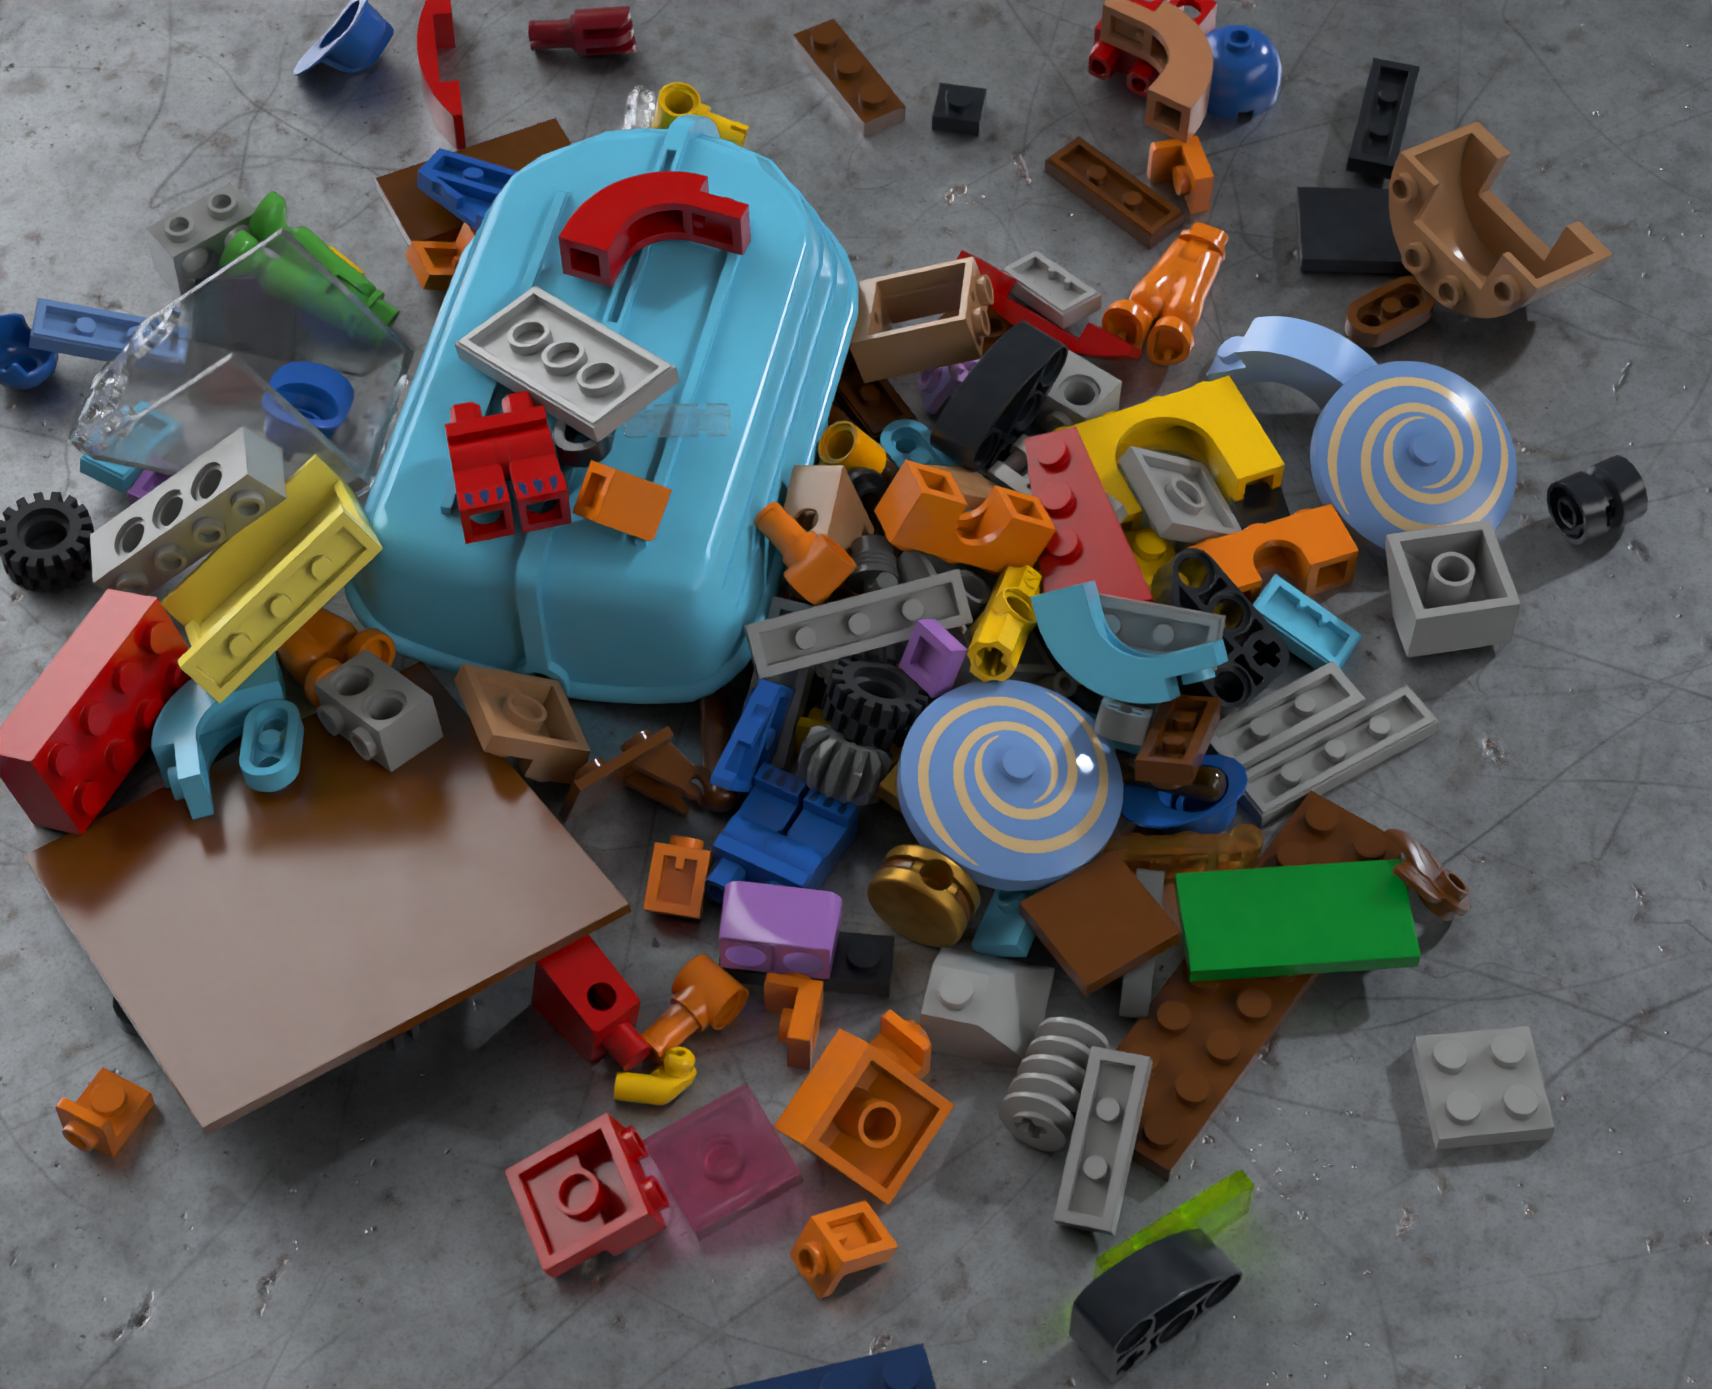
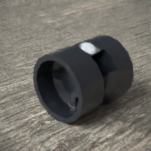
M1619 455L1589 466L1585 472L1579 471L1555 481L1547 489L1546 500L1552 521L1560 534L1568 542L1575 545L1583 544L1607 533L1609 528H1618L1643 517L1648 506L1646 487L1641 475L1630 461Z

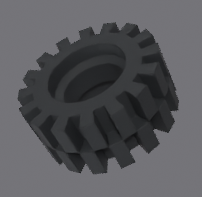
M53 491L51 492L50 500L44 499L43 492L33 493L35 502L29 504L24 497L16 501L18 510L15 511L8 506L3 512L5 521L0 520V557L6 574H10L11 580L17 585L23 581L24 588L30 591H34L38 583L41 586L42 593L52 592V584L59 583L61 590L70 588L69 578L73 577L78 583L86 578L83 568L92 571L90 534L94 532V527L88 509L84 504L79 506L77 499L70 495L63 502L61 492ZM59 534L66 536L63 542L50 549L35 550L28 548L30 543L44 535Z
M853 654L850 660L843 657L839 659L838 664H834L821 704L822 716L825 721H831L830 727L836 732L843 729L846 730L844 737L851 741L857 736L863 738L862 745L872 747L873 741L879 742L881 748H890L892 742L897 747H902L910 728L926 708L929 694L902 669L895 667L897 661L888 658L886 663L879 662V656L869 654L868 659L864 660L861 654Z

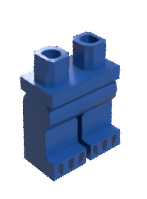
M763 761L753 777V788L738 812L729 820L723 833L719 834L712 845V866L706 878L707 898L723 905L725 885L732 881L820 890L857 837L859 806L852 802L843 804L838 799L832 797L825 798V794L819 791L810 790L808 792V786L798 776Z

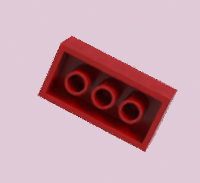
M107 589L0 726V778L33 824L83 835L152 743L153 729L163 707L183 685L192 679L180 668L178 659L189 648L157 597Z

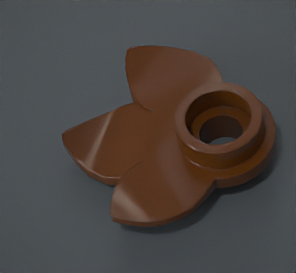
M1387 829L1383 833L1396 843L1406 858V861L1397 864L1392 869V873L1418 894L1423 904L1434 915L1444 921H1450L1455 915L1463 916L1470 910L1471 905L1467 898L1470 890L1457 874L1445 869L1435 855L1422 844H1419L1408 832L1400 829Z

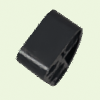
M1025 321L1015 324L981 357L956 389L932 429L930 445L970 470L988 476L987 471L998 460L1004 462L1014 451L1012 445L1022 434L1026 435L1063 369L1068 356V347Z
M1186 548L1178 552L1157 570L1151 584V594L1155 603L1226 616V628L1223 630L1222 639L1228 661L1217 666L1215 671L1216 677L1183 685L1181 675L1176 676L1181 695L1220 698L1215 692L1214 686H1217L1226 697V701L1221 699L1220 720L1234 714L1252 701L1286 669L1289 661V652L1286 644L1215 560L1205 551L1198 548ZM1179 573H1182L1185 577H1187L1188 581L1190 582V586H1187L1185 583L1182 582V580L1179 577Z
M1196 1228L1171 1234L1134 1252L1089 1283L1073 1303L1069 1336L1110 1382L1117 1381L1228 1297L1241 1281L1242 1271L1202 1229Z

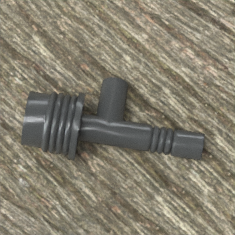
M864 535L851 542V558L857 564V568L846 579V585L850 591L861 595L900 584L894 546L887 540L886 536ZM886 646L864 651V660H867L869 654L879 656V662L886 663Z

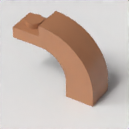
M1107 0L1103 4L1100 40L1147 61L1160 73L1159 77L1148 89L1144 124L1187 143L1202 124L1208 108L1213 72V54L1206 35L1191 17L1166 1H1163L1154 12L1129 0Z

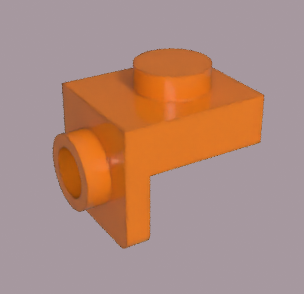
M464 222L455 242L411 241L405 257L423 290H448L462 251L474 238L477 231Z

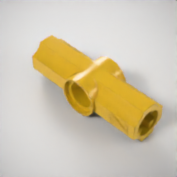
M1029 565L1023 567L1007 566L997 578L984 612L971 625L970 632L973 639L966 653L971 664L969 672L984 683L990 680L1005 682L1013 674L1029 634L1038 625L1030 597L1043 593L1041 587L1042 575Z

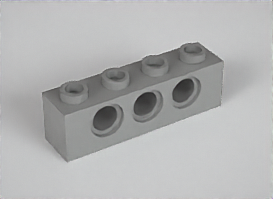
M244 426L230 434L90 534L93 584L104 590L113 589L148 596L286 500L282 451Z

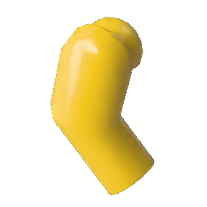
M673 1047L665 1052L664 1063L650 1075L617 1071L614 1100L651 1105L668 1104L692 1085L697 1074L694 1067V1054L687 1048Z

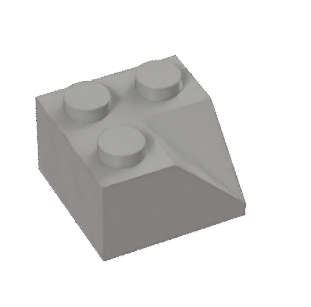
M1490 520L1386 535L1385 546L1392 616L1407 658L1511 642L1521 602Z

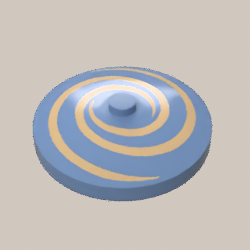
M1396 361L1365 369L1344 383L1331 397L1319 415L1312 435L1310 447L1311 472L1315 488L1323 506L1331 503L1353 541L1371 553L1387 559L1385 539L1388 534L1490 520L1493 530H1495L1505 517L1514 496L1517 479L1516 455L1511 436L1502 417L1488 398L1474 385L1459 375L1439 366L1416 361Z
M990 680L984 683L978 681L957 687L943 694L926 707L915 720L906 737L898 761L896 776L897 794L903 816L917 841L923 847L937 851L957 863L969 874L976 884L1007 891L1038 890L1050 886L1096 860L1104 850L1117 825L1123 804V778L1120 764L1109 739L1093 731L1095 721L1083 709L1064 696L1028 682Z

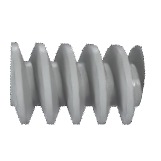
M1066 1017L1048 1018L1040 1023L1034 1034L1035 1039L1031 1041L1026 1051V1058L1022 1060L1017 1069V1077L1012 1080L1008 1088V1095L1004 1097L999 1107V1116L1006 1129L1023 1143L1041 1151H1056L1063 1148L1066 1143L1063 1133L1070 1132L1075 1123L1071 1112H1077L1091 1046L1109 1049L1108 1040L1100 1031L1089 1024Z

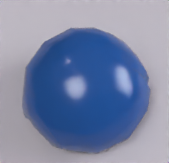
M22 314L0 315V385L19 390L38 387L50 378L55 372L59 353L29 348L32 329L27 325Z

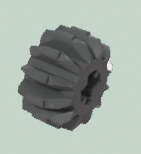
M831 724L811 727L807 738L803 740L798 754L796 772L798 778L806 783L810 790L825 794V798L832 797L838 799L843 804L852 802L862 806L879 802L880 798L876 795L878 787L892 770L893 754L888 748H881L877 741H873L872 747L862 745L863 738L857 736L851 741L844 737L846 730L843 729L836 732L830 727Z

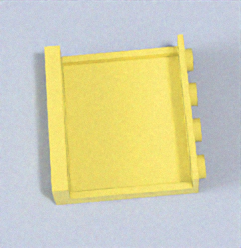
M316 454L285 482L286 500L219 545L160 601L163 608L185 627L191 648L178 659L180 668L220 704L383 549L354 491Z

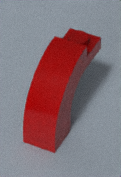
M681 171L651 172L617 181L599 190L583 202L572 214L558 236L563 274L612 287L625 263L634 253L647 245L664 240H688L743 256L751 242L749 204L738 202L728 197L710 194L708 176Z

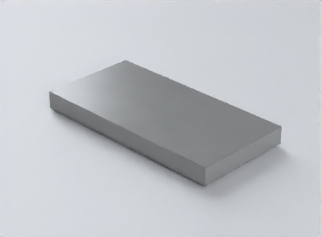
M537 286L528 290L455 343L461 360L515 393L529 392L536 406L544 405L546 412L597 443L680 382L675 366Z

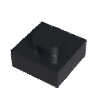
M940 83L932 115V130L979 136L986 105L987 89Z

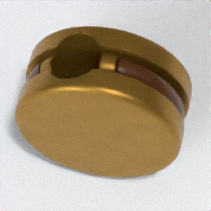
M912 844L899 845L892 848L867 888L870 905L888 926L906 938L933 947H948L957 943L963 935L968 921L976 913L981 901L975 882L957 863L937 851Z

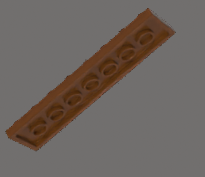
M1311 790L1253 868L1390 859L1402 860L1404 854L1395 842L1383 834L1385 831ZM1186 958L1183 959L1150 1003L1148 1017L1141 1016L1116 1048L1117 1051L1148 1056L1153 1061L1132 1161L1166 1182L1170 1181L1319 973L1189 982ZM1071 1112L1075 1120L1077 1112Z

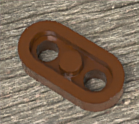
M1414 276L1399 277L1354 300L1348 306L1344 323L1345 333L1351 341L1360 346L1369 348L1383 346L1427 323L1433 315L1436 299L1421 286Z

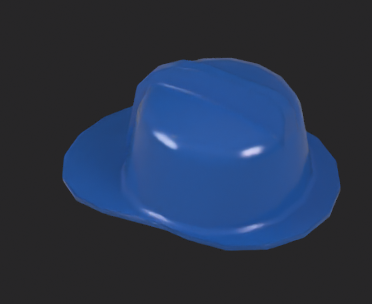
M350 0L336 22L311 46L293 70L294 75H302L319 62L344 72H359L369 68L378 60L391 40L394 29L368 0Z
M302 361L280 366L273 374L263 394L262 403L266 407V431L270 437L284 445V457L291 459L297 449L317 451L325 448L348 415L354 401V389L350 381L340 372L323 364Z
M1221 754L1205 755L1201 766L1217 768L1225 774L1226 790L1220 800L1207 802L1126 783L1123 785V804L1120 814L1127 821L1141 827L1162 828L1165 833L1189 841H1203L1219 835L1233 822L1236 815L1237 800L1245 792L1248 777L1244 766L1235 758Z

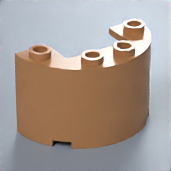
M1478 121L1400 152L1388 185L1389 212L1394 237L1401 253L1403 265L1414 275L1421 286L1440 304L1453 311L1475 318H1495L1509 314L1590 277L1599 271L1613 254L1580 221L1567 225L1550 250L1490 190L1511 153Z

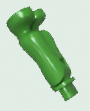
M275 191L268 193L255 209L250 219L249 233L244 230L238 232L225 248L219 261V267L230 275L255 274L265 289L308 308L344 329H348L350 326L349 333L353 336L361 332L376 343L383 338L400 313L399 310L383 300L385 294L377 289L366 277L334 253L315 233L303 226L293 229L287 224L286 201ZM258 241L275 248L281 255L273 256L269 254Z

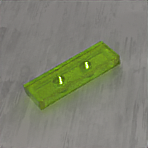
M1243 1170L1233 1172L1096 1258L1093 1280L1134 1252L1171 1234L1200 1228L1211 1237L1249 1213L1255 1184Z

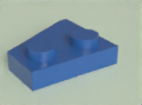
M439 148L418 170L417 188L477 231L494 199L511 176L518 171Z
M760 679L757 686L750 690L743 706L742 716L711 775L710 784L730 791H751L753 788V777L763 761L768 764L772 763L796 692L795 688L775 681Z

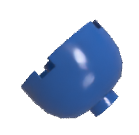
M1225 25L1215 28L1206 34L1213 54V72L1207 112L1226 119H1237L1238 112L1253 110V116H1257L1272 107L1280 93L1282 67L1280 54L1271 39L1258 29L1244 25Z

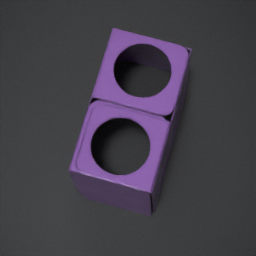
M745 881L727 883L724 890L719 935L720 967L779 974L797 972L810 978L830 979L842 922L841 897L829 891Z

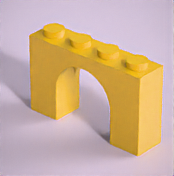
M1229 375L1210 382H1199L1191 388L1166 396H1156L1144 403L1119 411H1109L1097 418L1072 426H1061L1052 431L1076 426L1105 492L1122 503L1128 513L1120 523L1123 532L1141 529L1143 513L1118 469L1121 466L1118 460L1130 446L1146 450L1175 451L1187 455L1196 461L1203 462L1229 507L1231 497L1234 502L1244 499L1246 485L1267 482L1271 489H1274L1282 484L1285 463Z

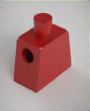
M589 934L536 962L531 1004L587 1062H596L609 1052L625 1071H628L638 1065L650 1053L651 1046L636 1030L640 1008L638 996Z

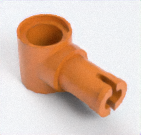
M771 502L765 506L753 521V524L783 555L782 562L788 567L783 573L786 580L800 595L815 606L822 605L857 568V564L851 556L833 539L824 533H820L818 536L814 531L806 532L777 502Z
M706 954L694 957L680 970L673 982L671 990L673 996L669 1001L671 1006L640 1034L651 1046V1051L647 1056L654 1062L662 1064L665 1052L673 1047H679L694 1031L703 1032L709 1025L714 1030L726 1027L739 1015L745 1006L749 996L748 989Z

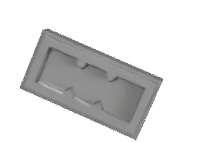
M1037 250L1000 269L1017 279L1010 293L1062 329L1102 308L1101 294Z

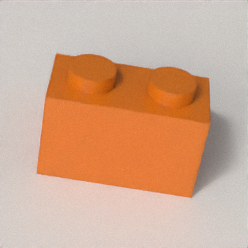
M839 1028L774 1125V1128L817 1159L889 1205L955 1105L872 1044Z

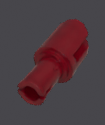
M630 6L575 9L570 19L529 21L528 36L529 42H533L530 44L532 51L572 48L580 57L631 54L637 51Z

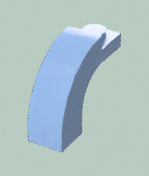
M1264 316L1254 318L1245 337L1234 336L1221 344L1206 376L1210 381L1229 375L1236 386L1262 381L1281 383L1302 392L1323 410L1331 397L1344 383L1356 374L1378 364L1352 341L1326 327L1291 317Z

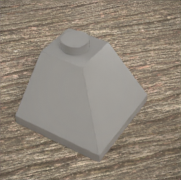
M942 947L932 965L920 1017V1026L929 1036L932 1045L931 1051L1018 1069L1022 1060L1026 1058V1051L1031 1041L1035 1039L1034 1034L1038 1026L1044 1021L1055 968L961 949Z

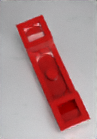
M426 0L420 14L417 29V54L423 97L431 119L439 132L456 150L466 148L459 80L440 82L437 49L456 48L451 0Z
M961 250L957 260L974 256L980 274H987L992 284L994 303L990 306L1012 325L1025 321L1065 344L1068 350L1088 358L1108 361L1139 360L1142 350L1090 322L1087 323L1080 338L1008 298L1017 281L1016 278L964 250Z

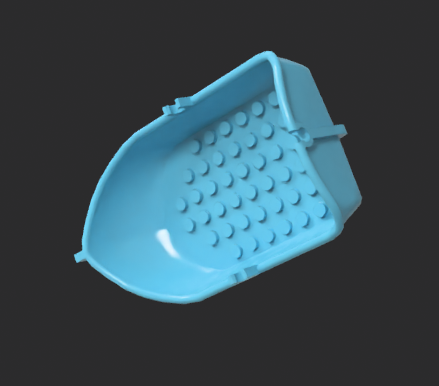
M685 114L678 116L668 129L640 128L606 131L541 155L511 176L485 213L482 224L474 238L462 251L363 509L383 549L344 585L348 603L365 629H380L392 638L395 643L396 653L445 671L457 674L462 664L465 663L530 676L541 673L552 680L560 681L567 698L624 704L693 702L713 694L729 683L745 668L751 659V654L743 626L767 620L772 598L777 595L785 564L782 562L783 555L753 524V521L757 514L771 502H777L784 508L794 465H818L821 459L818 453V444L823 432L828 428V417L858 318L859 285L847 252L833 232L822 222L814 208L806 201L800 190L790 183L773 160L730 141L721 139L716 124L708 117ZM681 171L708 176L710 194L728 197L735 201L749 204L751 242L743 256L688 240H664L647 245L634 253L625 263L612 287L563 274L558 236L572 214L583 202L599 190L617 181L651 172ZM534 286L541 288L676 367L680 382L616 429L610 453L599 462L672 489L656 536L652 541L635 537L572 513L588 467H572L564 464L559 459L554 443L561 472H563L568 489L572 523L522 533L511 481L505 483L511 503L515 535L465 544L444 424L450 423V408L452 405L471 401L480 405L482 417L503 413L501 400L508 394L515 392L461 360L455 343ZM545 411L547 424L553 439L557 418ZM557 500L528 504L526 508L535 513H545L556 505ZM497 510L471 515L470 518L480 524H489L497 520L502 511Z

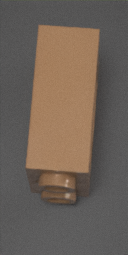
M974 256L858 281V318L849 348L864 383L981 359L984 337L990 335L987 308L988 305L994 303V293L989 276L987 274H980ZM959 310V316L891 330L894 323Z

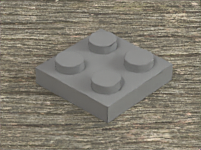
M1130 446L1118 460L1129 479L1128 485L1131 491L1140 499L1150 517L1149 523L1151 528L1160 537L1170 541L1177 540L1196 544L1206 538H1219L1242 531L1203 462Z
M1529 1025L1414 1037L1412 1052L1436 1150L1552 1138L1555 1125Z

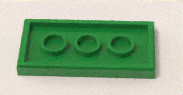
M1401 859L1175 873L1174 890L1189 982L1418 967L1421 955L1406 883L1392 873V869L1401 863Z

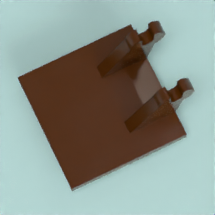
M669 726L651 735L648 729H645L621 745L620 749L623 753L606 763L602 757H598L575 772L573 776L576 781L565 792L567 798L559 812V816L566 823L626 786L671 808L680 816H687L689 809L682 800L683 795L691 799L697 808L701 807L704 800L702 790L698 785L692 783L691 780H699L704 789L710 792L713 784L709 783L712 774L704 766L693 765L671 743L674 734Z

